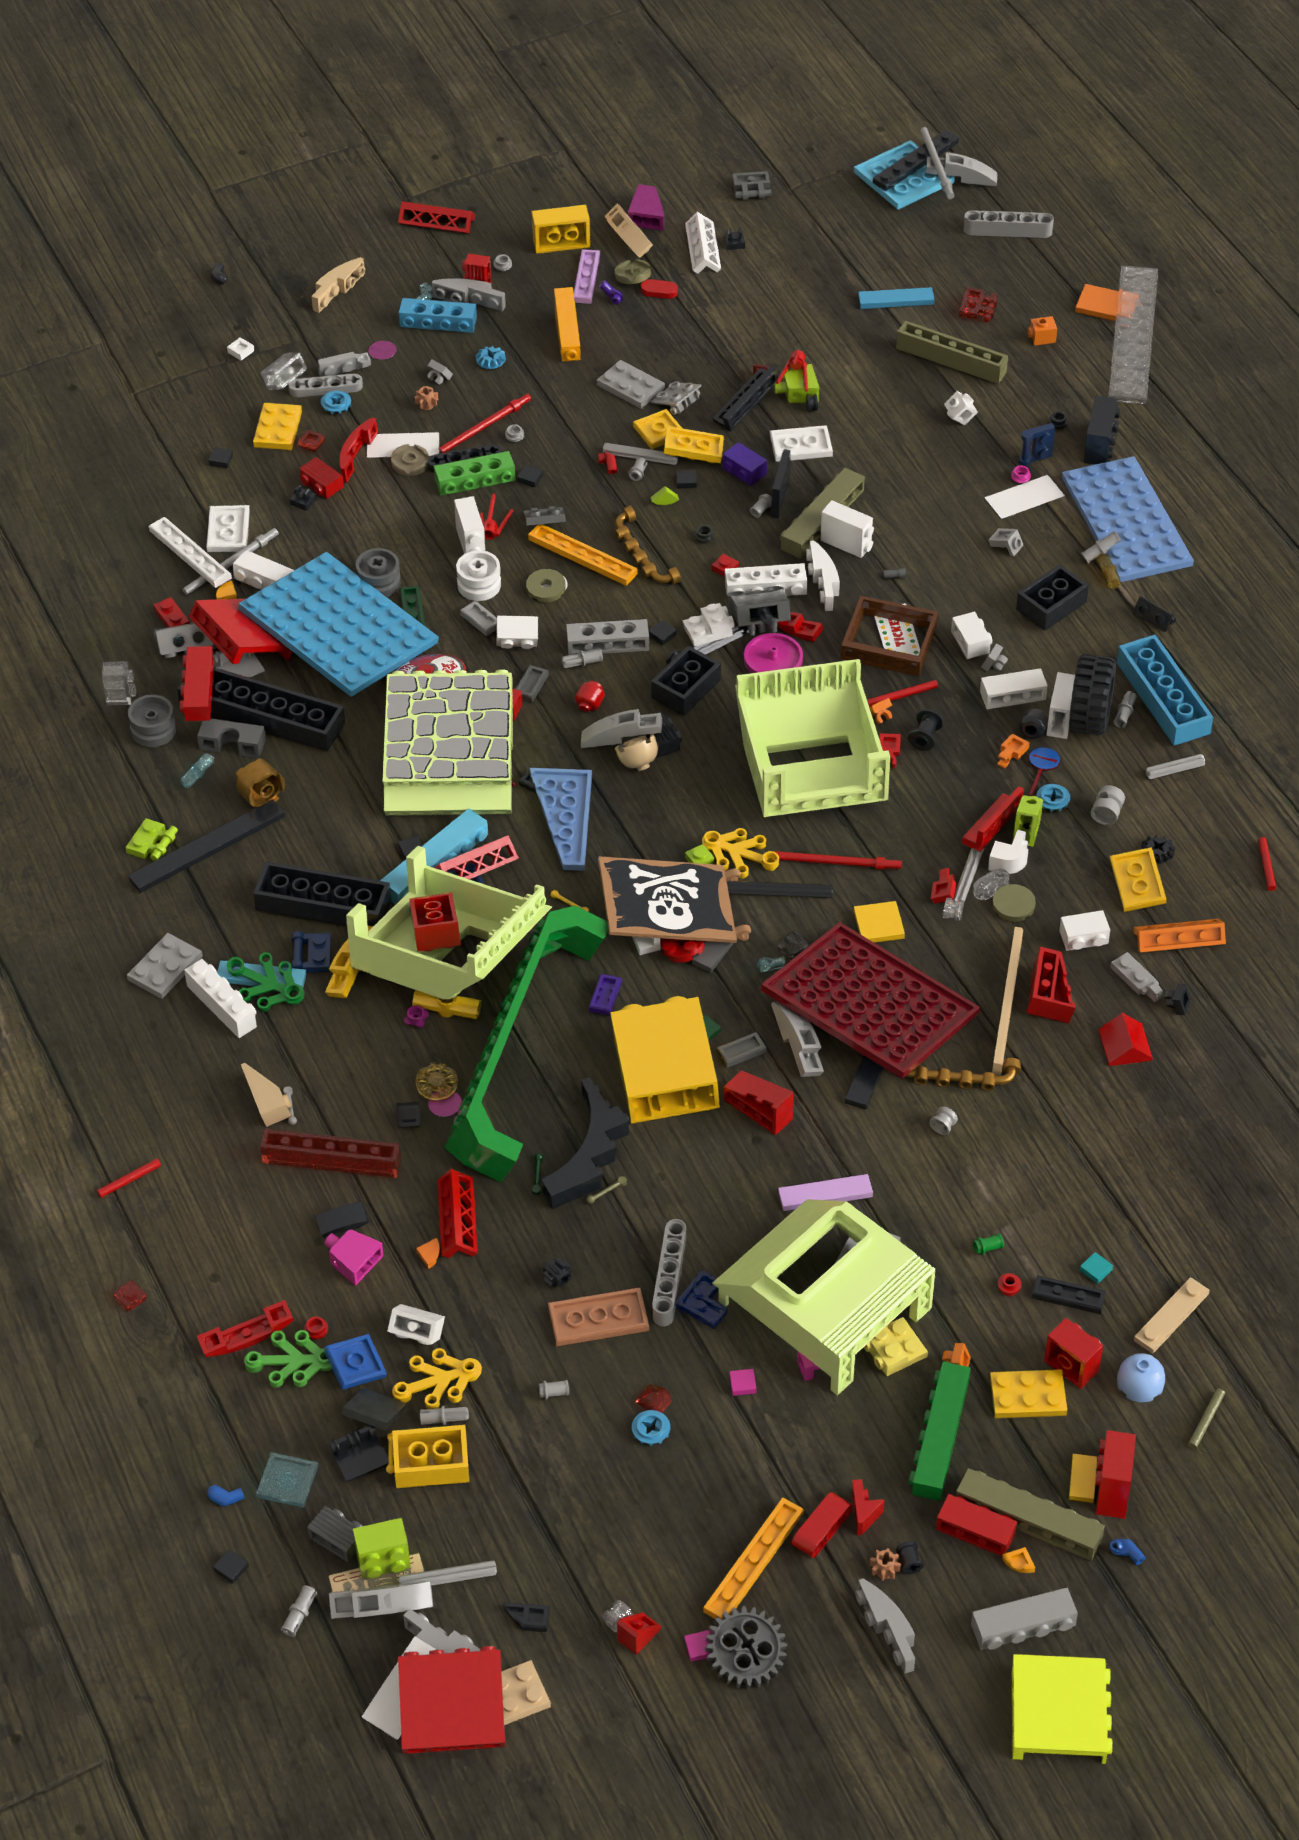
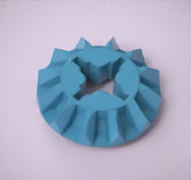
M485 346L484 349H479L476 354L477 364L486 369L498 368L506 360L505 351H501L500 347L494 348L492 346L488 348Z
M331 391L322 397L321 406L325 412H331L332 414L335 412L340 414L341 411L347 412V409L351 407V397L343 391Z
M1057 784L1042 786L1036 796L1043 800V810L1048 808L1051 812L1054 809L1061 811L1062 808H1067L1070 802L1068 790ZM1053 794H1055V801H1051Z
M655 1410L641 1412L632 1422L634 1438H637L641 1444L648 1443L650 1446L654 1443L661 1444L665 1438H668L670 1432L668 1418L663 1413ZM656 1423V1431L652 1430L650 1433L647 1434V1427L650 1428L652 1427V1425Z

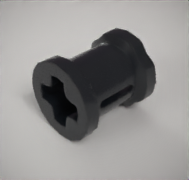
M914 1541L904 1542L896 1548V1553L902 1559V1572L904 1574H915L924 1568L923 1561L919 1560L917 1554L918 1545Z

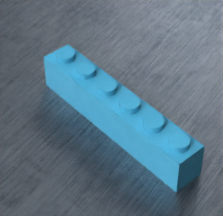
M468 808L422 846L425 848L426 866L433 868L440 863L471 851L477 843L487 837V820ZM406 860L380 880L390 883L391 902L395 905L409 892Z

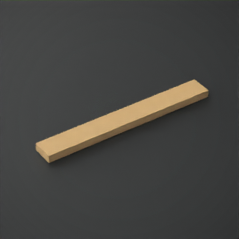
M1015 927L993 1062L992 1073L995 1076H1001L1023 937V929L1021 927Z

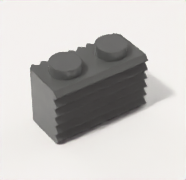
M324 1506L323 1510L311 1521L307 1528L311 1540L348 1562L356 1553L353 1529L363 1526L357 1521L350 1522L345 1519L344 1514L338 1509L334 1508L331 1510Z

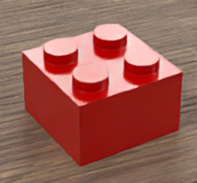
M1065 1318L1047 1337L1044 1362L1055 1370H1062L1065 1378L1082 1389L1099 1372L1103 1345L1096 1337L1090 1336L1083 1331L1077 1323H1072Z

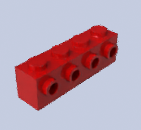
M212 646L187 647V655H183V667L186 670H182V682L185 685H181V697L184 700H180V713H184L185 721H210L214 668Z

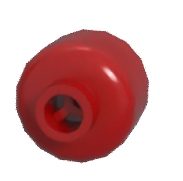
M595 681L582 683L575 696V701L579 705L578 708L584 712L598 710L605 696L603 687Z

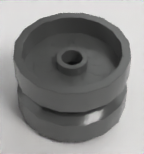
M373 548L359 555L356 560V574L363 581L369 583L386 597L392 596L398 591L401 586L399 559L395 553L383 548Z
M145 695L131 703L128 709V719L131 736L135 742L145 747H159L173 739L176 733V723L173 706L168 699L159 695Z

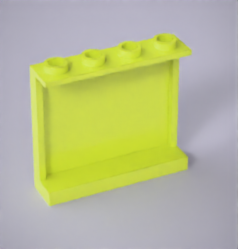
M1013 1654L1012 1759L1023 1760L1024 1752L1101 1756L1102 1764H1106L1107 1754H1112V1738H1107V1731H1111L1112 1718L1111 1715H1107V1707L1111 1706V1692H1106V1684H1110V1669H1106L1105 1659Z

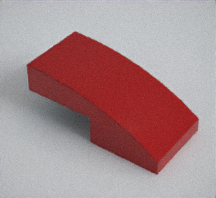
M790 612L791 620L777 622V627L786 633L811 642H815L823 630L822 623L804 620L803 614Z

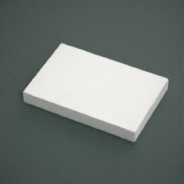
M827 425L770 431L775 462L780 461L784 449L791 450L790 460L833 456Z
M249 505L210 506L207 552H238L247 546Z

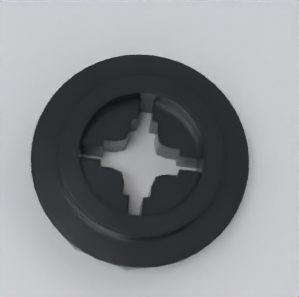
M1157 835L1154 838L1148 836L1146 841H1142L1141 849L1152 847L1157 864L1170 861L1175 854L1172 840L1167 841L1165 836L1162 838H1158ZM1154 846L1157 848L1162 847V850L1154 849Z

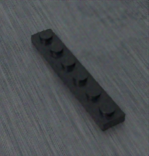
M944 130L931 139L938 156L959 143V137L948 130ZM923 144L874 176L873 184L887 191L925 166L927 156L931 157L926 144Z

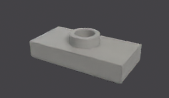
M477 601L470 603L460 610V615L485 636L496 630L497 618Z

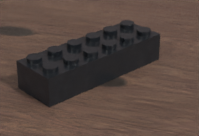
M267 861L264 864L253 893L256 910L347 926L346 915L358 903L366 906L367 925L375 926L386 915L391 902L389 882Z

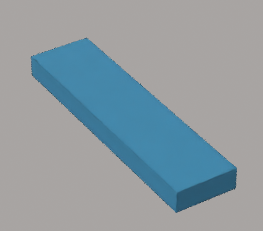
M932 287L862 291L858 293L860 309L934 305Z

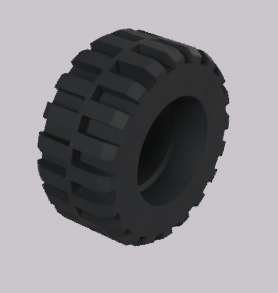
M1089 654L1079 657L1070 706L1069 728L1073 732L1098 736L1106 733L1116 673V661L1112 657Z

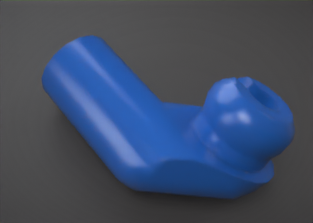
M212 1485L207 1491L209 1499L223 1507L245 1499L241 1488L228 1492L217 1485Z
M1113 1539L1109 1543V1549L1113 1554L1129 1556L1136 1565L1141 1564L1146 1559L1144 1554L1131 1540Z

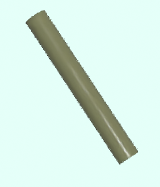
M1216 1389L1188 1443L1190 1448L1197 1449L1225 1395L1224 1390Z

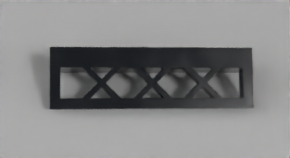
M772 366L767 370L759 368L713 417V422L731 432L776 384L778 379L776 368Z

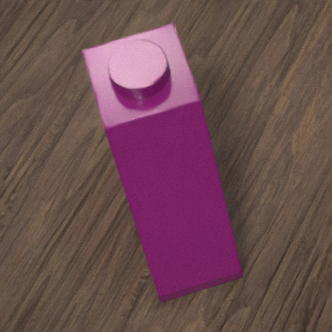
M638 184L628 210V216L638 227L664 231V212L656 187Z

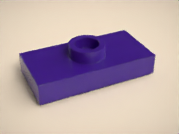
M600 974L589 1005V1012L611 1015L610 1012H612L622 984V978Z

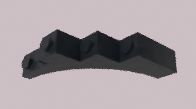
M590 1077L581 1080L582 1095L588 1105L591 1117L587 1136L580 1149L569 1162L556 1172L541 1179L542 1194L552 1209L600 1189L601 1178H603L600 1168L615 1161L617 1147L614 1141L629 1135L630 1119L627 1113L622 1112L618 1105L611 1108L607 1099L604 1100L601 1096L602 1093L598 1084H594Z

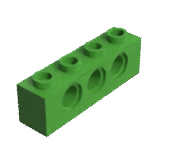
M509 451L434 466L435 482L440 496L516 481L515 465Z

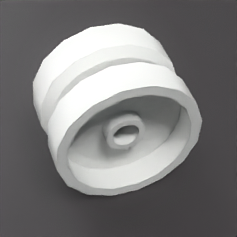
M478 550L468 552L458 559L456 564L458 591L463 597L474 601H484L494 597L501 588L500 563L495 555L487 551Z

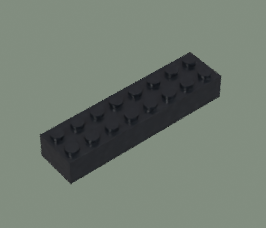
M216 667L213 668L211 716L230 722L264 726L266 733L325 751L330 749L346 723L344 706ZM183 682L177 689L179 704L180 700H184V698L181 697V685H185V683Z

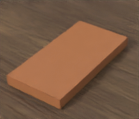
M640 1288L548 1303L556 1346L649 1331V1323Z

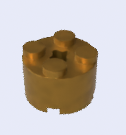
M262 758L249 763L236 772V789L253 807H259L272 799L277 802L280 791H284V778Z

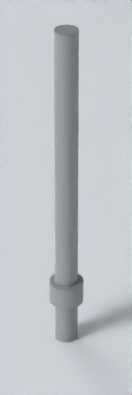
M923 127L920 132L940 178L941 188L946 193L948 199H953L952 183L945 174L927 128Z
M273 528L266 534L259 535L254 539V542L220 563V565L227 569L246 550L253 552L257 548H263L268 544L269 540L279 534L277 529ZM201 576L182 590L185 595H188L208 581Z

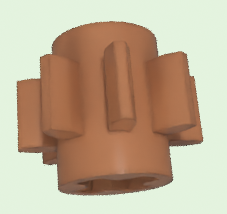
M424 386L419 391H416L415 404H420V409L430 410L437 406L438 392L433 393V388Z
M889 1548L883 1551L876 1550V1558H870V1566L873 1567L872 1575L877 1574L881 1581L888 1578L894 1579L895 1571L898 1572L901 1568V1564L898 1563L899 1555L893 1554Z

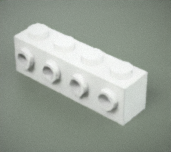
M804 563L725 569L726 595L733 591H743L745 595L765 593L767 588L773 586L784 587L786 596L807 594V577Z
M201 959L184 970L187 987L238 1038L257 1027L255 1019L256 1010L253 1005L247 1004L240 992L234 991L226 978H221L217 974L213 965H208Z

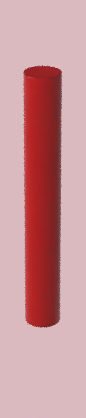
M1261 837L1258 839L1267 888L1269 891L1276 890V884L1267 840L1265 837Z
M156 1158L97 1190L99 1197L103 1198L161 1167V1163Z

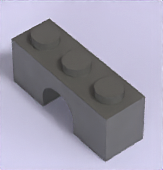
M217 719L203 721L197 735L199 750L219 753L225 743L236 742L238 743L239 756L260 758L266 741L264 726Z

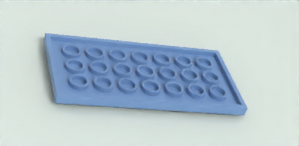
M1135 456L1062 472V480L1095 540H1102L1113 531L1120 537L1121 542L1115 544L1104 554L1119 583L1193 566L1194 560Z

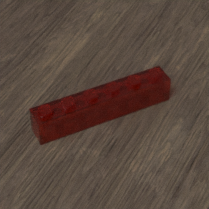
M265 1129L260 1147L262 1161L265 1164L397 1178L401 1163L400 1143Z

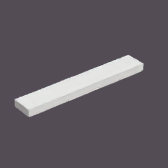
M163 517L149 525V530L215 588L232 579L229 571L167 518Z

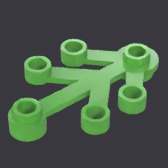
M305 1330L296 1332L295 1342L300 1347L304 1346L312 1355H303L286 1340L284 1332L275 1331L271 1335L272 1344L282 1349L287 1355L262 1356L256 1351H251L244 1358L245 1368L250 1373H257L266 1365H287L281 1371L270 1373L269 1382L275 1388L282 1386L284 1380L291 1374H293L294 1385L303 1387L319 1370L330 1371L332 1369L329 1360L322 1359L327 1357L324 1349H320L309 1339L308 1332ZM277 1337H281V1338H282V1339L279 1340V1341L275 1340V1338H277ZM302 1365H310L305 1371H296ZM276 1377L280 1378L278 1381H273ZM298 1377L304 1378L303 1380H296Z

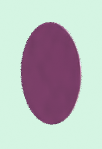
M378 341L369 347V354L373 358L380 360L391 358L397 351L396 346L389 341Z
M439 1090L431 1095L428 1106L435 1115L447 1117L459 1111L462 1100L452 1090Z

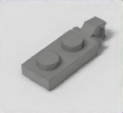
M349 352L319 359L318 374L322 377L350 372L355 369L358 370L371 366V360L367 352L362 354Z
M1128 952L1111 962V969L1138 995L1146 994L1154 1002L1162 998L1163 990L1159 987L1158 981Z

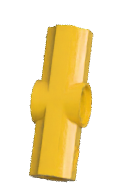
M415 990L412 1005L437 1011L443 1017L457 1015L477 1019L480 1014L481 1000L456 996L452 999H441Z

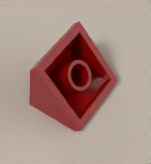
M1121 1013L1099 1028V1036L1109 1066L1152 1061L1153 1057L1143 1025L1139 1021Z

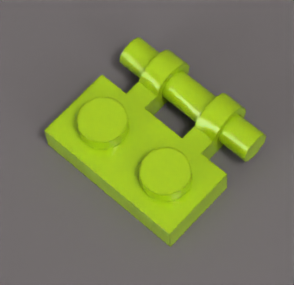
M146 818L126 846V853L146 859L150 853V858L156 861L164 856L167 851L166 847L174 841L178 829L175 826H170L168 830H165L164 824Z

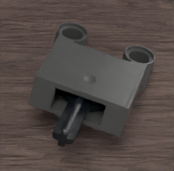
M782 586L769 587L765 593L745 595L743 591L727 593L728 614L734 617L739 627L747 626L750 636L755 635L756 624L760 633L765 632V626L770 627L772 633H776L777 622L791 620L789 599L785 595L784 587Z

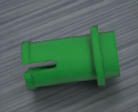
M1001 1234L986 1238L977 1237L973 1241V1248L976 1254L984 1255L987 1251L1004 1248V1240Z

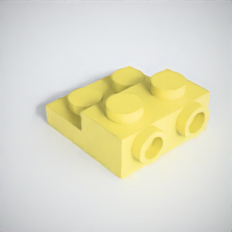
M904 1317L889 1323L863 1347L866 1352L872 1354L876 1367L879 1370L882 1369L886 1376L928 1357V1351Z

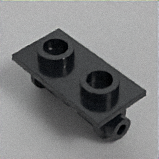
M1141 595L1139 596L1133 613L1166 632L1169 624L1173 625L1176 621L1174 614L1159 607L1149 599Z

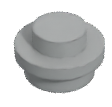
M498 255L494 260V268L499 271H506L512 267V261L507 255Z
M510 425L505 432V437L508 441L518 442L524 438V431L519 425Z

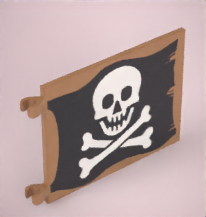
M599 856L598 863L609 935L736 943L737 938L743 941L749 939L748 933H751L749 925L738 927L734 925L727 887L728 881H738V877L741 875L739 869L724 871V865Z

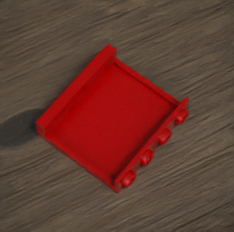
M245 599L195 600L189 618L232 664H239L243 653L278 651L287 661H290L293 651L238 609L239 603Z
M487 1646L481 1647L480 1651L470 1652L468 1648H459L454 1650L455 1653H444V1650L429 1651V1655H419V1652L403 1653L404 1656L398 1657L403 1754L506 1747L500 1650Z

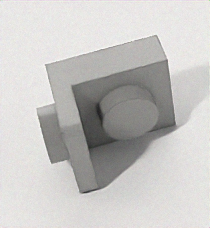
M998 528L988 540L991 547H1007L1010 556H1015L1023 547L1018 529Z

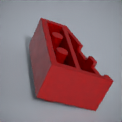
M1044 947L1039 948L1033 965L1026 1013L1070 1023L1076 1007L1075 1003L1072 1002L1070 985L1067 983V972L1062 952Z
M742 1070L724 1086V1101L775 1136L793 1119V1091Z
M1107 1430L1106 1439L1100 1440L1099 1454L1103 1455L1098 1457L1097 1469L1101 1471L1097 1470L1095 1485L1099 1486L1096 1515L1121 1519L1126 1517L1136 1434Z

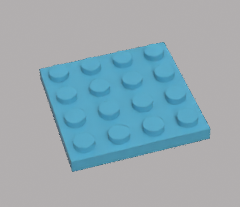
M911 140L854 167V173L896 209L905 207L942 189L938 174L926 173V165L887 191L873 184L874 176L919 148ZM946 175L947 178L950 179L951 183L953 184L955 182V177Z

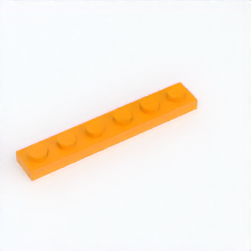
M538 524L528 534L530 541L625 586L638 574L637 568L543 524Z
M785 1498L780 1500L703 1607L705 1614L714 1619L720 1618L721 1620H723L722 1614L724 1611L731 1616L732 1608H737L802 1517L803 1508Z

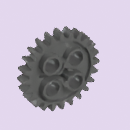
M745 1606L742 1607L741 1613H738L736 1608L733 1607L731 1616L724 1611L722 1614L723 1620L716 1618L714 1621L716 1626H710L709 1632L712 1635L706 1636L705 1641L710 1644L706 1645L705 1651L711 1654L707 1656L706 1660L714 1661L711 1670H720L719 1679L724 1675L728 1677L726 1684H730L732 1680H735L736 1688H739L741 1682H745L746 1688L749 1689L751 1682H754L758 1688L761 1685V1679L768 1684L770 1681L769 1674L776 1677L778 1674L777 1669H782L784 1663L781 1660H785L787 1656L783 1652L787 1647V1643L780 1641L784 1639L785 1633H777L781 1625H772L773 1616L766 1620L764 1618V1610L760 1615H757L756 1607L752 1608L751 1613H747ZM752 1627L755 1630V1634L749 1635L743 1628ZM723 1640H732L735 1646L727 1647L723 1644ZM742 1644H743L745 1647L750 1646V1647H751L750 1650H749L748 1648L742 1649V1648H741V1647H742ZM764 1647L769 1651V1655H761L757 1649ZM744 1660L748 1663L749 1667L741 1668L736 1662ZM754 1660L759 1663V1666L755 1665Z

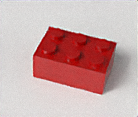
M452 892L409 898L417 951L430 952L438 948L450 949L461 945Z

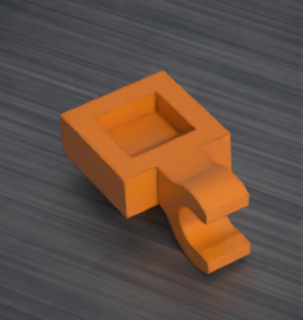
M1011 734L1001 745V753L998 756L1001 760L997 765L1006 768L1012 757L1018 760L1029 749L1030 742Z

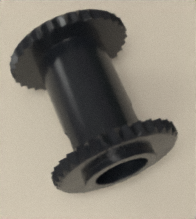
M923 709L916 715V720L919 724L918 728L911 730L907 737L913 747L927 751L935 746L936 740L932 735L934 731L943 727L944 720L938 712L931 709Z

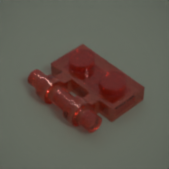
M967 287L959 310V317L977 320L978 315H982L984 322H990L994 315L993 309L997 306V295L991 293L990 296L985 295V290Z

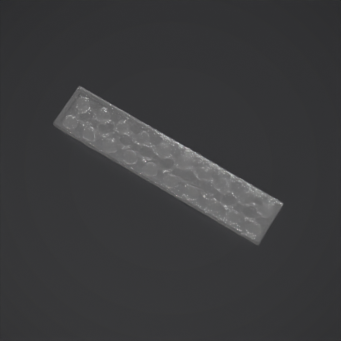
M1121 265L1108 395L1109 398L1118 399V402L1146 404L1158 278V269Z

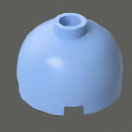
M1139 1353L1127 1357L1121 1363L1117 1374V1385L1120 1392L1122 1390L1128 1399L1139 1403L1150 1402L1163 1391L1165 1384L1164 1368L1156 1358L1145 1353Z

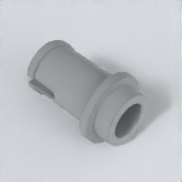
M637 458L634 466L630 468L629 477L631 480L639 481L643 478V472L648 465L644 458Z
M768 494L760 495L759 500L750 508L751 515L759 518L767 508L772 506V497Z
M545 1380L543 1383H539L540 1398L545 1397L546 1400L552 1396L569 1395L568 1380L549 1383Z

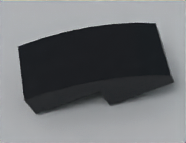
M362 1202L343 1205L316 1215L320 1234L324 1238L344 1229L347 1231L355 1230L369 1223Z

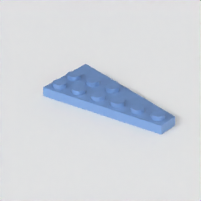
M529 768L530 776L563 870L584 871L592 770Z

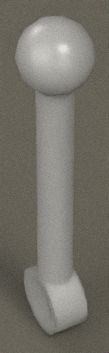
M285 1087L283 1089L284 1095H288L292 1105V1088ZM292 1106L288 1108L291 1114L288 1118V1123L295 1125L297 1119L294 1117Z

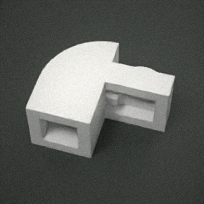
M1017 830L1012 845L995 841L989 858L988 870L1012 874L1019 872L1026 866L1028 841H1025V831Z

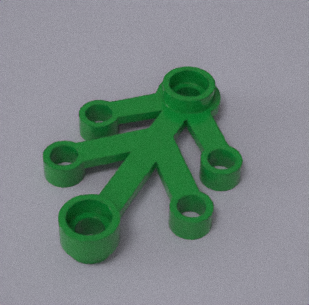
M264 952L259 956L260 964L264 967L267 977L246 968L243 960L239 957H233L228 960L226 966L231 976L237 977L241 975L261 984L239 990L241 995L243 993L249 994L246 998H243L246 1003L254 996L273 990L280 993L269 998L260 997L257 1000V1006L260 1011L266 1012L272 1005L282 1002L296 1005L304 999V989L299 984L294 983L291 973L292 967L288 961H282L278 966L279 973L285 979L286 985L277 981L272 965V955L268 952ZM264 958L270 959L268 962L262 961ZM284 966L289 967L286 971L281 970ZM234 967H240L239 970L233 971ZM292 993H297V994H298V995L295 996V997H291V996H290ZM262 1002L268 1003L266 1006L260 1005Z

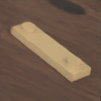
M1190 1277L1134 1336V1342L1153 1354L1209 1295L1210 1290Z

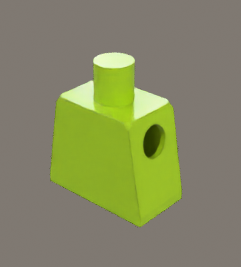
M812 364L807 365V392L804 390L802 369H789L784 375L783 381L773 386L774 393H785L787 401L790 403H806V395L813 396V394H816L819 402V385Z
M1022 796L1016 813L1013 841L1017 830L1026 832L1025 841H1028V846H1034L1041 820L1042 799L1036 796ZM1030 823V829H1025L1023 825Z

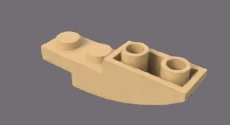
M618 203L605 215L608 223L639 258L653 246Z
M360 257L341 264L315 283L316 292L312 295L313 311L320 313L339 292L346 294L360 277H363L365 274L363 258Z

